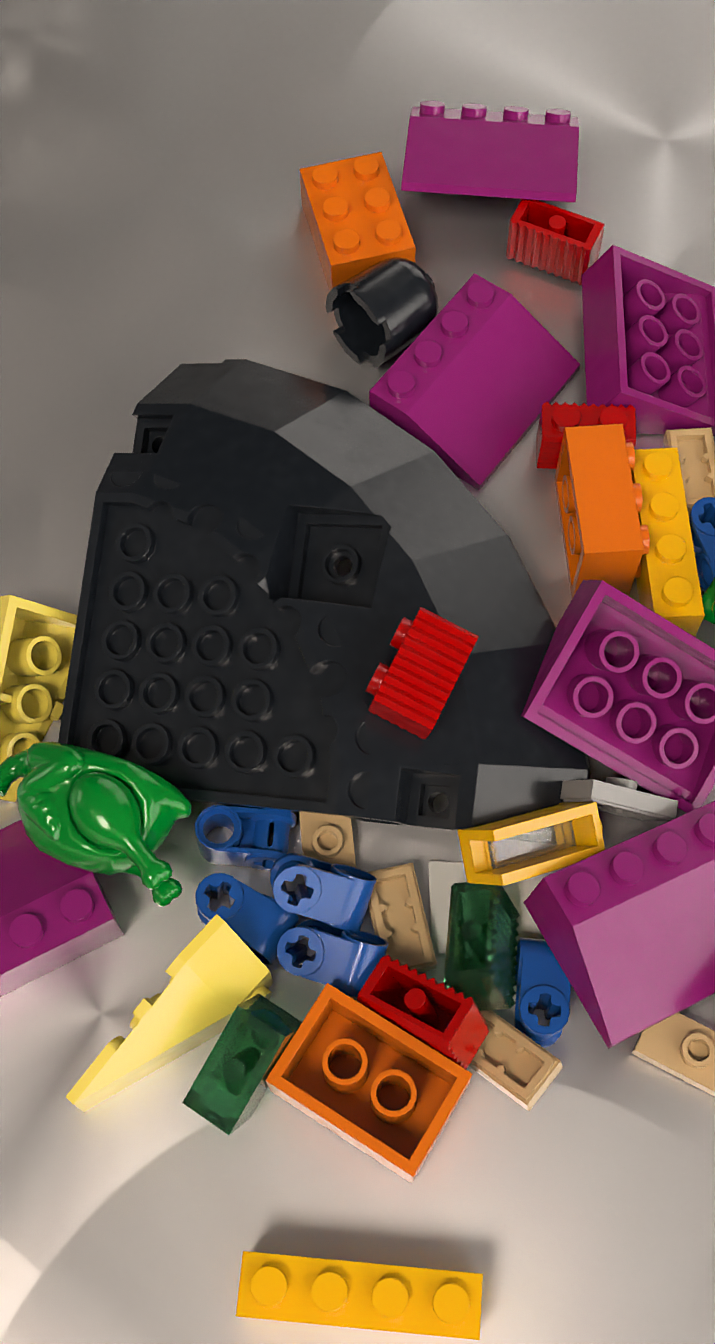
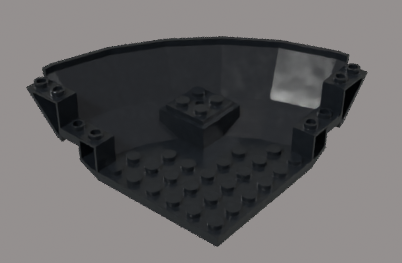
M225 359L222 363L180 364L137 403L132 414L137 418L133 452L113 454L95 494L58 743L103 752L140 765L174 785L190 801L337 815L363 822L450 831L478 827L559 805V803L563 802V799H560L563 781L590 779L591 770L588 755L521 716L556 630V625L511 538L435 451L346 390L247 359ZM343 559H350L352 562L350 572L343 576L338 575V563ZM420 607L479 636L433 730L426 740L368 711L375 696L366 692L379 663L381 662L390 667L398 652V649L389 644L403 617L414 621ZM439 794H445L448 798V806L443 812L437 813L433 807L434 799ZM552 826L506 838L508 840L555 844Z

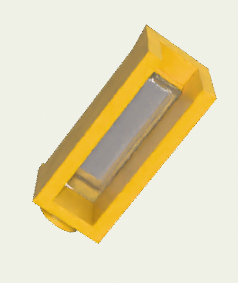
M562 802L559 805L486 825L457 830L467 883L505 886L568 867L605 850L602 835L603 826L599 818L596 802Z

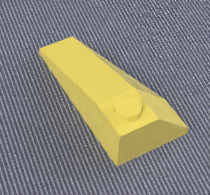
M13 595L0 596V764L6 758L29 749L34 743H41L52 722L58 721L62 715L77 615ZM24 778L14 781L6 795L0 796V800L15 802L17 800V789Z
M216 914L167 968L165 972L171 976V979L165 990L150 999L143 998L132 1012L135 1016L130 1022L132 1031L127 1038L118 1036L111 1040L66 1095V1098L81 1111L86 1112L236 1025L245 1014L250 1018L255 1016L272 996V991L269 988L273 984L270 970L220 916Z

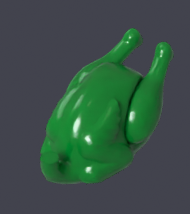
M58 742L34 743L29 749L6 758L0 764V796L6 795L14 781L24 778L17 789L18 810L26 835L40 851L67 865L93 873L112 875L122 872L136 875L141 878L143 885L152 890L153 901L160 907L169 905L173 899L181 895L183 888L180 882L170 878L172 876L170 864L158 859L155 855V851L166 840L176 820L188 818L191 814V803L174 785L161 776L130 761L103 752Z

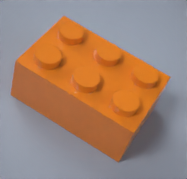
M382 152L299 169L302 207L329 291L382 260L401 257L415 262L416 247Z
M623 424L565 427L554 480L572 598L583 580H603L629 596L634 579L641 576L642 555L649 553V530L647 525H640L638 512H641L642 490L639 483H633L631 471L635 467L634 445L632 442L626 443Z
M327 983L265 1081L272 1093L412 1184L469 1086L473 1074Z

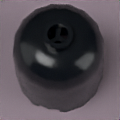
M395 257L382 260L334 287L327 295L325 307L327 313L334 311L339 328L334 330L333 334L344 351L357 363L361 364L368 360L373 363L374 368H378L409 346L437 316L439 305L435 285L431 277L415 262L406 258Z

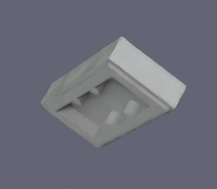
M607 777L606 782L595 779L567 780L562 782L560 799H563V802H596L599 811L640 821H671L676 818L678 807L677 800L638 791V782L629 779Z

